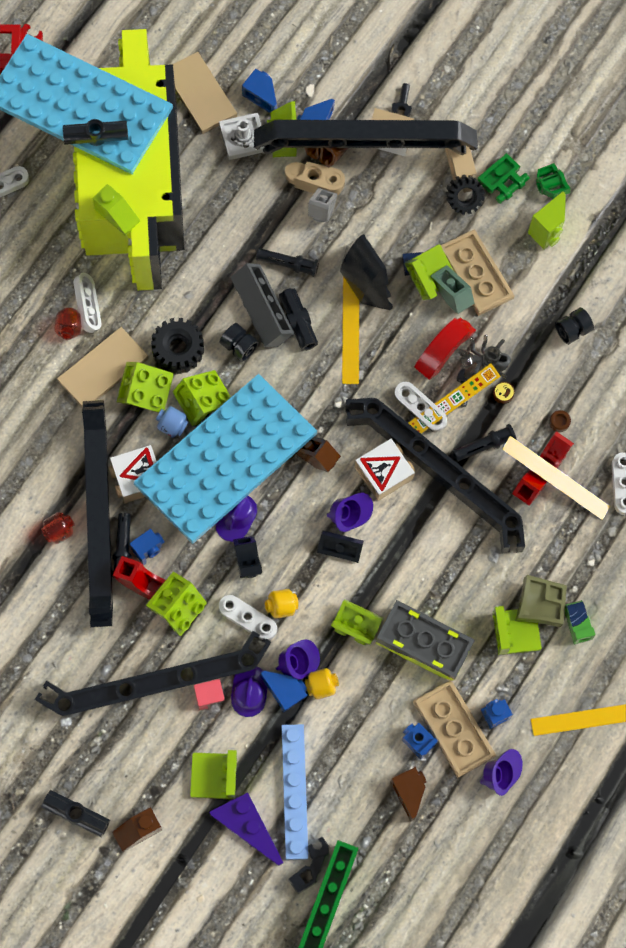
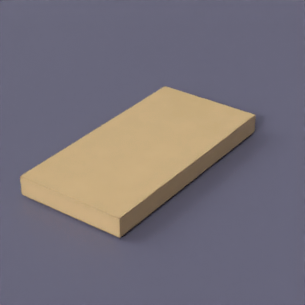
M199 52L173 64L175 91L202 134L218 127L219 121L237 117V112Z
M475 229L441 245L453 271L471 287L475 303L472 307L478 316L514 299L513 292Z
M120 327L58 377L57 380L83 408V401L100 399L122 381L126 362L144 363L149 357L129 334Z
M452 680L413 701L432 736L438 740L437 744L457 778L496 757L494 750Z

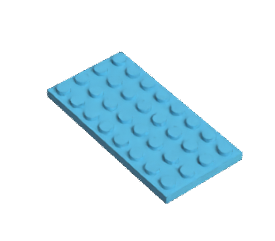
M26 34L0 74V110L63 141V125L85 124L92 119H98L102 122L127 120L128 140L104 142L99 146H93L90 143L71 145L130 174H133L173 109L172 103L29 34ZM93 131V132H92V134H98V133H99V131Z
M258 374L134 481V485L193 544L317 434V430Z

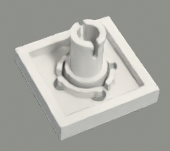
M258 113L219 121L229 160L263 153L264 146L260 147L259 150L254 148V129L262 126Z

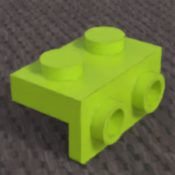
M344 599L331 626L335 628L334 631L344 636L348 634L354 637L357 643L370 645L378 632L383 617Z

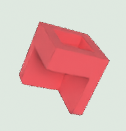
M220 679L194 685L199 711L208 709L210 704L224 701Z

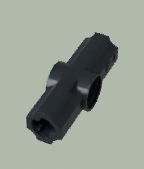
M92 119L85 124L63 125L64 145L90 143L93 146H99L104 142L128 140L127 120L102 122L98 119ZM93 131H99L98 134H92Z
M286 289L279 294V299L286 313L285 316L296 336L301 351L313 349L318 345V341L311 326L309 313L305 307L303 308L296 289Z
M52 790L47 793L41 808L69 821L72 825H77L101 838L111 821L84 807L82 804L74 802ZM73 809H81L82 814L78 819L70 817Z

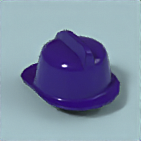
M357 493L346 498H340L333 502L330 512L326 515L340 531L347 532L368 522L373 513V501L365 493Z
M246 496L216 523V531L222 539L233 542V539L245 537L258 511L254 499Z
M300 640L279 654V666L276 667V670L297 680L303 679L309 673L317 670L320 664L319 650L311 640Z
M258 666L251 671L235 674L233 680L231 705L234 711L244 717H253L259 714L264 709L268 688L260 677L264 670Z
M508 749L498 759L487 762L480 783L494 790L499 796L505 795L521 776L523 761L520 753L515 749Z

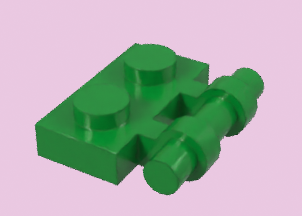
M506 153L482 173L477 180L490 194L498 190L500 194L495 199L501 204L504 200H509L517 189H522L530 177L527 173L519 176L517 172L521 166ZM509 179L512 180L513 183L509 187L504 185Z

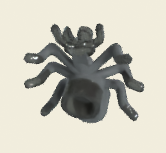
M484 335L481 347L482 354L475 350V341L471 336L469 339L472 353L460 349V356H463L460 358V362L463 364L460 367L462 369H469L470 366L477 363L476 368L471 371V374L474 376L482 365L485 368L492 364L499 375L506 378L507 375L501 371L506 370L511 362V358L508 354L501 353L499 350L505 340L502 339L496 347L490 346L486 348L488 335Z

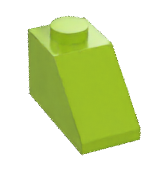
M108 184L93 197L94 209L124 235L128 234L140 222V219L126 200Z

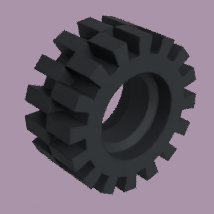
M462 175V178L459 176L455 177L456 181L451 180V186L447 185L446 188L448 192L445 195L448 203L455 212H460L462 215H465V212L468 215L472 214L471 210L476 212L478 210L476 207H481L483 205L481 201L485 199L483 187L471 175H468V177ZM462 189H471L472 196L469 200L460 201L458 199V193Z

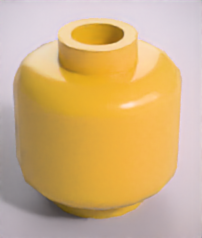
M289 589L272 591L268 595V600H265L267 613L270 612L275 619L293 616L299 606L297 595Z
M328 668L309 673L305 684L309 696H313L315 699H323L335 695L336 687L339 686V680L336 673L332 674Z

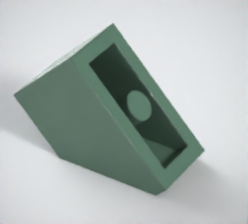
M448 265L431 275V279L443 299L457 314L475 304L471 287Z

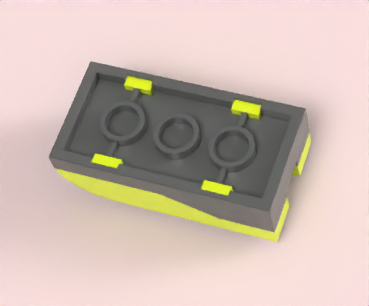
M396 600L377 636L375 644L442 678L453 681L456 679L475 640Z

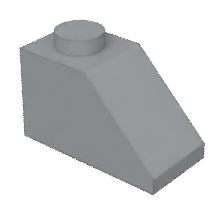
M318 188L309 200L308 216L313 217L317 222H328L332 216L338 194Z

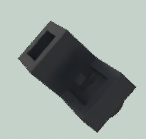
M249 536L233 539L240 578H253L261 575L263 572L255 537Z

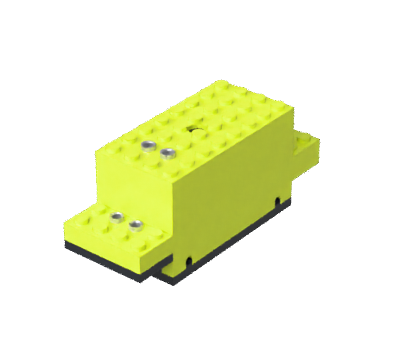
M146 29L122 30V38L118 39L120 67L99 69L172 103L173 109L133 174L74 146V184L76 185L74 197L77 208L75 209V220L79 231V239L81 240V248H85L86 256L128 253L132 283H136L137 291L162 289L160 252L185 250L173 64L150 65ZM107 184L126 200L140 219V222L126 235L121 233L94 209L93 197Z

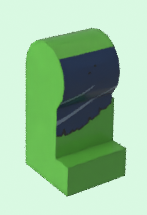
M583 601L566 604L565 615L573 644L593 640L596 634L587 616Z

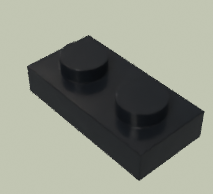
M322 530L317 553L359 563L364 541Z

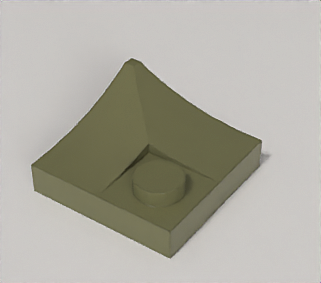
M526 575L523 579L516 621L561 627L564 623L567 585Z

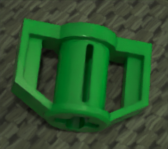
M555 163L538 169L536 185L542 195L554 199L561 192H564L566 195L570 193V186L566 182L563 172L560 169L558 170ZM549 173H553L552 175H549V176L540 178L541 176L547 175V174H549ZM560 187V188L557 189V190L550 191V190H552V189H554V188Z

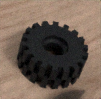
M171 318L170 323L167 324L166 321H163L161 328L157 326L155 329L156 333H153L151 341L155 362L157 364L160 363V367L163 370L168 368V372L173 373V370H177V374H182L181 370L183 369L189 372L191 366L193 368L197 367V361L201 362L202 354L204 355V340L202 332L198 331V326L196 324L192 326V322L188 319L186 323L183 322V318H179L177 322L174 321V318ZM182 340L186 344V349L181 353H174L170 350L171 342Z

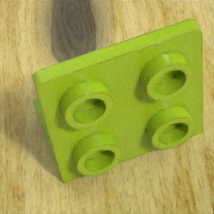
M440 244L404 263L423 300H430L438 296L436 293L438 289L432 281L431 275L446 265L452 269Z
M126 362L116 402L134 405L157 413L161 409L165 410L173 373L139 362Z
M215 370L183 378L173 390L175 398L192 426L199 425L208 413L215 412L231 398Z
M172 572L146 606L164 618L176 634L182 636L189 629L197 615L203 611L207 602L190 581Z
M504 606L495 607L492 616L498 655L540 651L542 647L538 623L516 621L518 609L504 611Z
M228 750V754H192L190 790L192 798L235 799L237 750Z

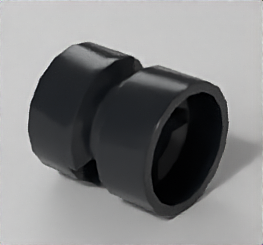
M580 307L571 312L569 317L564 316L557 320L555 328L563 342L569 345L578 340L579 335L584 336L593 331L594 324L587 311Z
M234 323L223 333L219 343L227 350H233L232 354L239 361L243 362L253 354L258 347L259 341L251 334L246 335V330L238 323Z

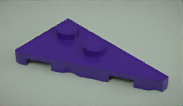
M248 792L209 812L211 817L237 834L242 840L257 849L278 866L284 864Z

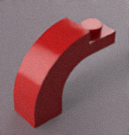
M461 317L459 319L454 318L428 345L414 368L429 380L441 371L454 351L473 336L476 329Z
M556 431L540 457L558 469L574 443ZM530 469L520 480L512 494L530 506L547 485L548 481Z
M121 556L113 574L115 579L122 585L149 600L166 581V579L147 570L141 562Z

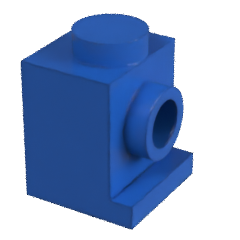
M149 529L132 541L130 547L144 566L147 564L146 559L148 557L153 558L160 552L165 541L158 532L154 533L152 529Z
M495 699L481 709L490 729L510 720L513 716L505 699L502 701Z
M412 723L403 731L405 736L402 741L420 760L438 742L420 723L416 726ZM420 734L423 740L417 741L415 735Z

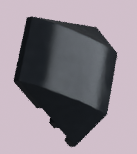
M363 234L346 246L340 272L361 304L391 310L393 305L388 300L391 297V293L386 287L389 284L386 266Z

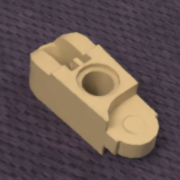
M466 146V154L464 155L445 148L453 180H456L455 177L457 176L462 178V175L468 177V175L473 176L477 174L469 147ZM469 188L462 189L464 193L472 192Z
M299 162L290 163L285 168V177L289 183L294 184L295 188L313 194L318 188H322L339 195L345 186V176L337 168H329L311 162L306 164ZM314 176V177H317L318 179H316V180H311V179H309V177Z

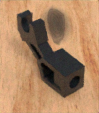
M323 837L318 839L322 845L320 849H314L312 844L308 846L312 860L310 867L305 865L288 879L297 894H300L317 882L316 879L325 856L329 855V845ZM306 871H311L312 879L309 883L305 884L300 875L305 874Z

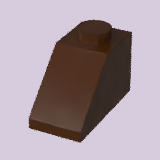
M313 437L295 453L314 468L329 472L341 457L327 440Z
M416 767L392 778L390 781L410 822L414 821L417 816L426 788L425 783H427L423 772H418Z
M149 807L128 819L112 833L122 852H125L163 830L152 808Z

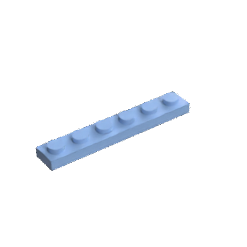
M304 724L282 725L286 860H308Z

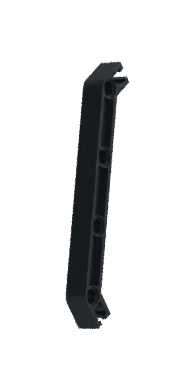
M274 120L254 129V148L259 150L260 147L264 146L263 152L268 155L282 148H449L460 155L466 154V146L472 151L478 149L477 130L455 120Z
M346 399L347 426L369 425L386 440L392 439L395 444L397 443L401 447L403 454L499 532L501 554L510 553V544H507V536H516L517 553L524 551L523 520L519 513L379 399ZM374 408L378 413L370 414L367 410ZM349 410H362L363 414L351 415ZM419 445L423 448V451L417 452L413 447ZM466 483L468 484L469 489H461L459 487V484ZM512 521L516 527L509 528L505 522Z
M104 400L83 401L90 628L108 627L113 624V591Z
M252 631L240 651L71 692H66L46 680L43 688L47 690L49 687L58 693L59 696L55 699L54 704L42 699L40 692L34 700L62 716L251 671L258 666L272 642L264 638L262 642L265 645L258 654L249 650V646L253 638H259L260 634ZM244 654H251L253 656L254 662L251 666H244L241 659ZM185 668L193 671L194 676L190 681H184L181 678V671ZM124 683L132 686V693L129 696H124L120 693V686ZM62 698L70 700L71 706L67 711L59 708V701Z

